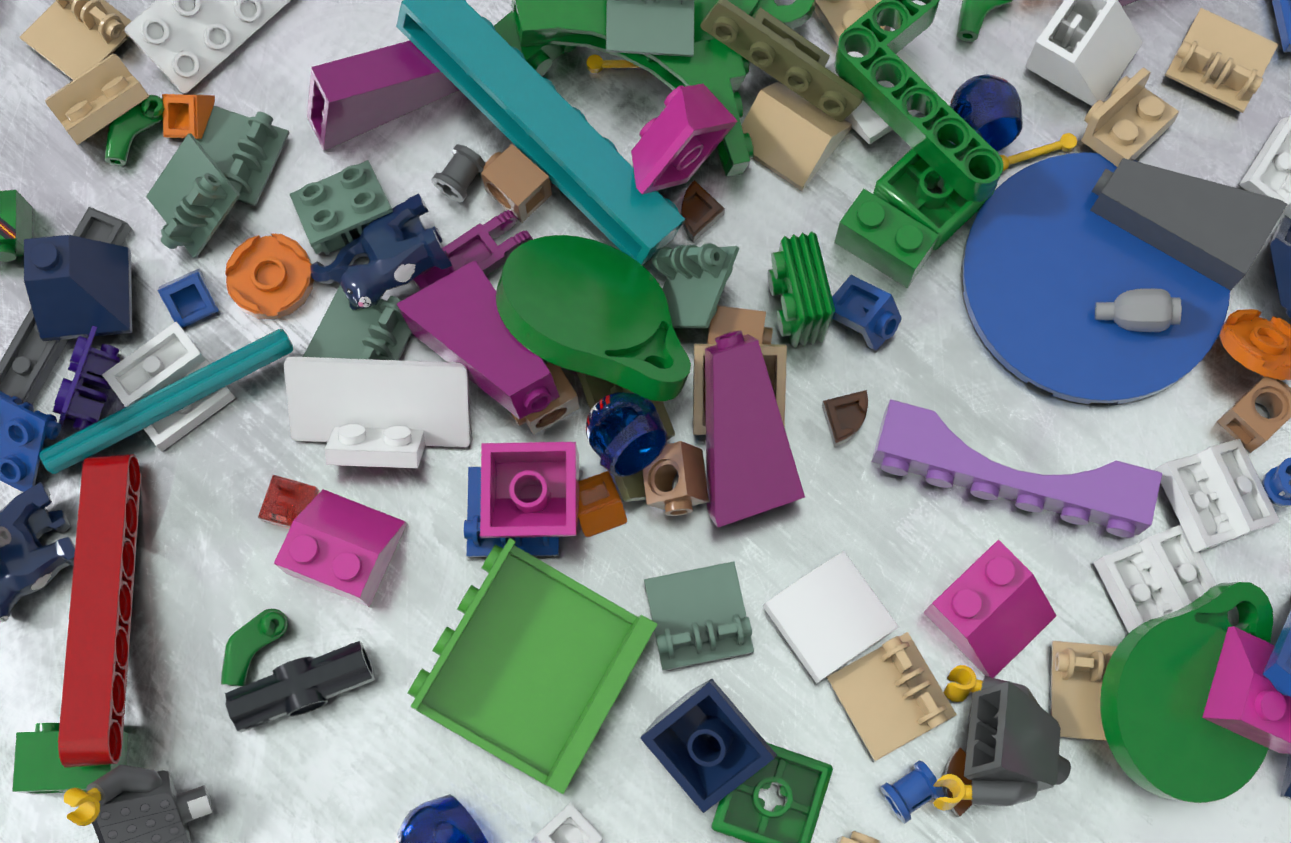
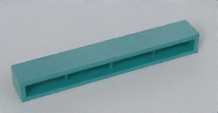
M403 0L401 2L396 27L526 157L549 176L550 181L619 250L643 266L659 248L665 247L674 239L685 221L676 205L669 199L664 198L658 191L641 194L636 188L634 168L618 153L615 145L609 139L602 137L587 122L584 114L579 109L572 107L556 91L553 83L549 79L542 77L526 61L524 55L517 48L511 47L496 32L493 24L487 18L481 17L466 0Z

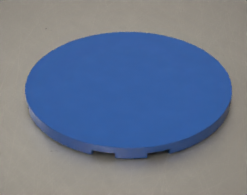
M1088 152L1064 154L1036 162L1008 178L985 201L973 222L963 250L961 265L963 267V296L970 319L985 346L1007 370L1025 383L1030 382L1041 389L1051 392L1054 397L1083 404H1090L1091 402H1117V404H1123L1147 398L1171 387L1202 361L1215 343L1226 319L1230 290L1090 211L1099 197L1091 191L1105 169L1114 173L1117 166L1098 153ZM1164 289L1171 297L1181 298L1180 324L1170 325L1169 328L1161 332L1128 331L1120 328L1114 320H1095V303L1114 302L1120 294L1129 290Z

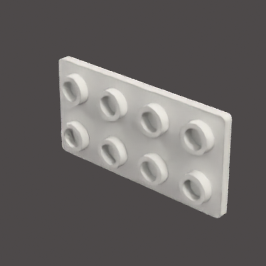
M156 0L131 21L124 31L181 93L186 94L291 0Z
M292 356L287 357L284 362L291 439L294 441L327 442L325 447L326 465L418 468L425 446L468 447L470 445L469 373L467 368L461 363Z

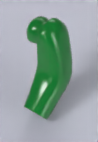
M963 0L959 15L957 37L966 42L977 40L987 13L1013 0Z
M149 95L148 98L109 124L104 159L107 163L116 166L126 165L130 146L134 138L141 132L163 121L164 105L162 98L157 95Z
M266 609L231 635L225 645L221 685L245 686L249 665L254 654L264 646L283 636L287 630L288 620L282 611Z

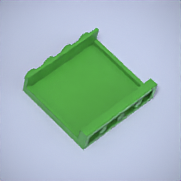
M509 538L504 548L496 544L492 548L481 569L489 574L480 589L473 585L469 587L457 608L458 611L464 614L455 631L449 627L445 628L432 652L440 656L431 672L423 668L420 670L407 694L415 698L410 706L412 709L552 790L564 794L658 624L642 614L638 617L518 548L514 545L516 541Z

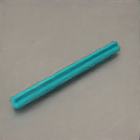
M277 329L43 449L39 454L41 461L47 471L56 474L288 355L294 350L293 344L283 329Z

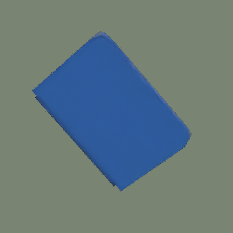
M200 269L160 286L157 290L174 323L177 321L181 328L219 311Z

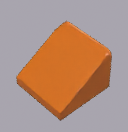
M162 94L164 105L163 137L185 138L189 133L196 139H202L214 106L215 95Z
M609 471L579 481L578 520L586 537L607 531L627 522L621 498Z

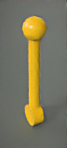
M596 54L589 56L586 61L587 69L591 73H599L603 68H640L627 60H603L601 56Z
M1065 133L1057 142L1008 157L1000 155L1003 161V171L1007 170L1009 165L1057 150L1071 152L1077 145V138L1071 133Z

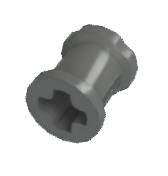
M456 144L452 150L454 155L444 170L441 173H435L431 180L435 187L443 194L457 202H463L467 197L466 189L478 173L481 174L486 162L472 149Z

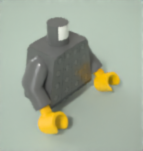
M959 665L951 670L947 678L954 682L947 684L944 689L945 696L951 701L963 702L972 692L964 777L972 780V785H964L962 780L956 775L947 774L942 776L933 786L947 787L952 792L953 798H937L933 802L936 808L943 811L950 810L961 800H972V805L1012 806L1030 801L1035 798L1038 791L1053 788L1054 785H1060L1068 778L1071 764L1069 760L1059 755L1060 725L1056 719L1040 707L1028 687L984 676L983 680L976 679L975 672L966 665Z
M119 765L87 785V792L80 788H71L64 794V803L71 807H78L75 811L68 813L66 818L79 826H86L92 823L99 843H191L188 822L213 813L211 800L205 785L177 794L169 771H155L128 765Z

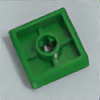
M939 141L944 147L956 148L951 141ZM913 149L909 150L876 182L873 192L880 199L939 234L933 250H937L987 200L972 202L961 197ZM970 171L976 178L988 179L982 171ZM938 186L942 189L941 194H934L928 191L927 188L934 189Z
M811 231L808 236L803 232L800 237H797L795 234L790 239L784 236L781 240L779 251L771 253L773 269L767 272L770 292L772 296L779 295L782 304V310L777 311L780 334L782 337L789 336L791 345L797 348L799 343L803 346H806L808 342L814 345L816 340L823 343L829 330L835 307L817 234Z
M767 743L777 756L719 801L712 822V829L748 843H811L833 767L828 763ZM771 784L779 787L778 795L785 798V803L783 806L776 805L771 812L764 809L765 801L759 798L758 795L760 790L767 791Z

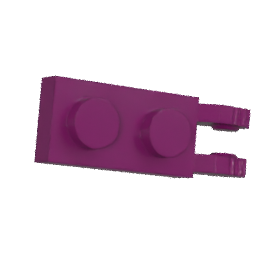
M512 210L504 211L483 225L479 223L443 247V250L449 255L452 266L446 269L434 266L416 277L413 282L419 290H422L476 260L487 276L504 265L509 255L517 247L533 240L527 230H523L497 245L493 239L500 237L506 231L513 228L518 219Z

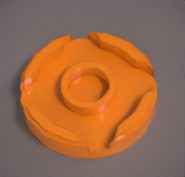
M271 234L272 236L264 237L258 235L248 238L234 250L226 263V287L229 296L243 312L257 319L275 320L292 314L305 304L313 290L314 279L311 276L310 266L312 263L309 255L296 240L283 234Z
M1255 309L1237 310L1230 314L1223 324L1219 336L1223 347L1232 358L1247 369L1264 377L1291 380V324L1275 316L1270 321L1259 316L1262 312Z

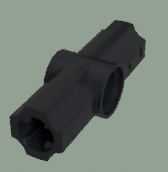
M357 641L316 658L311 656L302 657L284 663L273 670V675L225 693V705L236 730L242 733L285 715L287 717H294L314 711L326 705L328 698L374 681V670L363 643Z

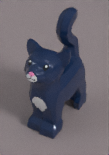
M419 193L392 208L393 212L374 220L366 226L361 236L345 245L330 265L324 267L318 261L310 266L312 279L321 284L338 282L349 300V307L352 310L377 305L386 290L406 285L434 266L440 269L452 266L448 253L443 250L440 244L443 240L438 228L434 226L430 229H425L419 216L429 211ZM359 257H369L370 262L368 264L353 265L354 261Z
M41 482L16 496L0 511V526L7 528L11 534V542L0 548V623L6 622L9 619L11 610L21 597L43 589L61 569L69 565L74 566L75 545L69 537L59 539L47 546H42L39 539L43 534L51 530L62 533L71 527L62 510L48 511L45 508L52 503L51 494L48 488Z

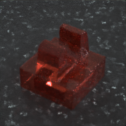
M273 475L258 518L263 522L290 529L294 519L319 494V489L316 486Z

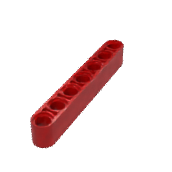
M134 454L88 457L83 462L58 737L59 758L65 768L117 764L122 753L141 486L140 466Z

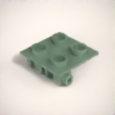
M607 0L606 52L693 57L694 0Z
M213 106L203 137L196 140L241 195L238 201L256 206L290 132L289 130L271 125L273 118L264 112L259 111L255 117H247Z
M188 133L146 197L167 223L161 229V242L170 249H176L177 246H185L192 257L197 258L241 195L194 136Z
M369 160L357 165L348 166L339 173L318 182L309 183L301 189L290 193L309 243L316 255L321 252H325L328 255L330 252L344 247L345 242L341 234L345 233L350 243L353 241L350 230L357 228L361 236L363 231L361 225L365 224V226H368L374 220L393 212Z
M712 243L704 244L701 247L681 245L677 246L674 250L670 247H661L653 254V266L667 277L662 289L668 302L673 328L709 327L711 319L716 314L717 304L727 279L732 273L733 264L740 249L738 246L718 247Z
M340 285L303 357L399 360L412 335L397 306V303L402 300L390 296L387 301L380 299L375 306L352 310L349 307V300Z
M735 561L644 579L652 621L658 624L654 632L662 671L754 653L751 639L752 628L749 617L746 616Z

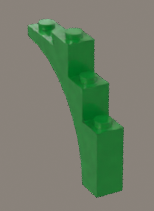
M512 0L511 8L521 47L558 44L591 48L621 57L653 74L672 90L682 85L685 87L704 83L738 121L716 147L725 175L730 177L744 173L750 163V159L753 158V144L749 133H743L740 118L743 117V105L740 94L733 91L739 90L746 74L749 73V61L716 38L694 42L693 57L606 52L607 0Z

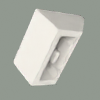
M1064 0L1036 40L1025 68L1093 106L1098 100L1105 101L1141 47L1143 41L1118 0Z

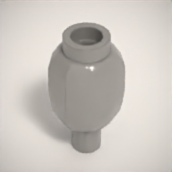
M1164 289L1129 290L1120 294L1114 302L1095 303V320H1114L1120 328L1128 331L1161 332L1169 328L1170 325L1180 324L1181 298L1171 297Z

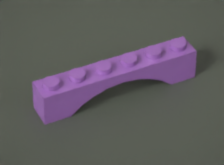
M890 399L884 412L871 461L881 464V469L890 474L905 476L908 472L925 476L926 482L937 487L951 488L954 484L971 489L970 493L981 499L997 500L998 497L1016 501L1015 506L1025 511L1040 513L1045 509L1061 514L1060 518L1066 522L1077 525H1087L1089 522L1107 526L1106 531L1108 533L1126 538L1134 537L1135 534L1139 535L1152 525L1162 478L1161 472L1117 460L1097 469L1074 474L1042 475L1019 471L994 462L970 448L946 426L935 411Z

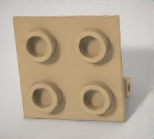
M56 0L19 38L74 80L109 57L129 37L124 29L131 20L105 0Z
M1200 8L1165 76L1243 113L1252 95L1260 87L1264 79L1262 76L1279 44Z
M908 632L888 640L878 649L826 677L874 762L957 715Z
M1052 641L1051 716L1060 725V737L1107 741L1100 712L1101 687L1107 665L1117 646Z

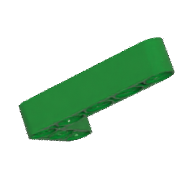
M881 0L840 35L834 62L836 73L841 79L864 94L863 101L961 197L972 202L984 201L993 193L1002 174V158L994 148L896 55L933 23L940 0H918L926 5L915 4L912 2L915 0ZM880 26H889L895 29V31H886L880 28ZM848 52H859L863 57H852ZM878 81H888L894 87H884ZM908 111H920L925 117H914ZM939 141H951L955 144L956 148L944 147ZM970 171H982L988 179L976 178Z

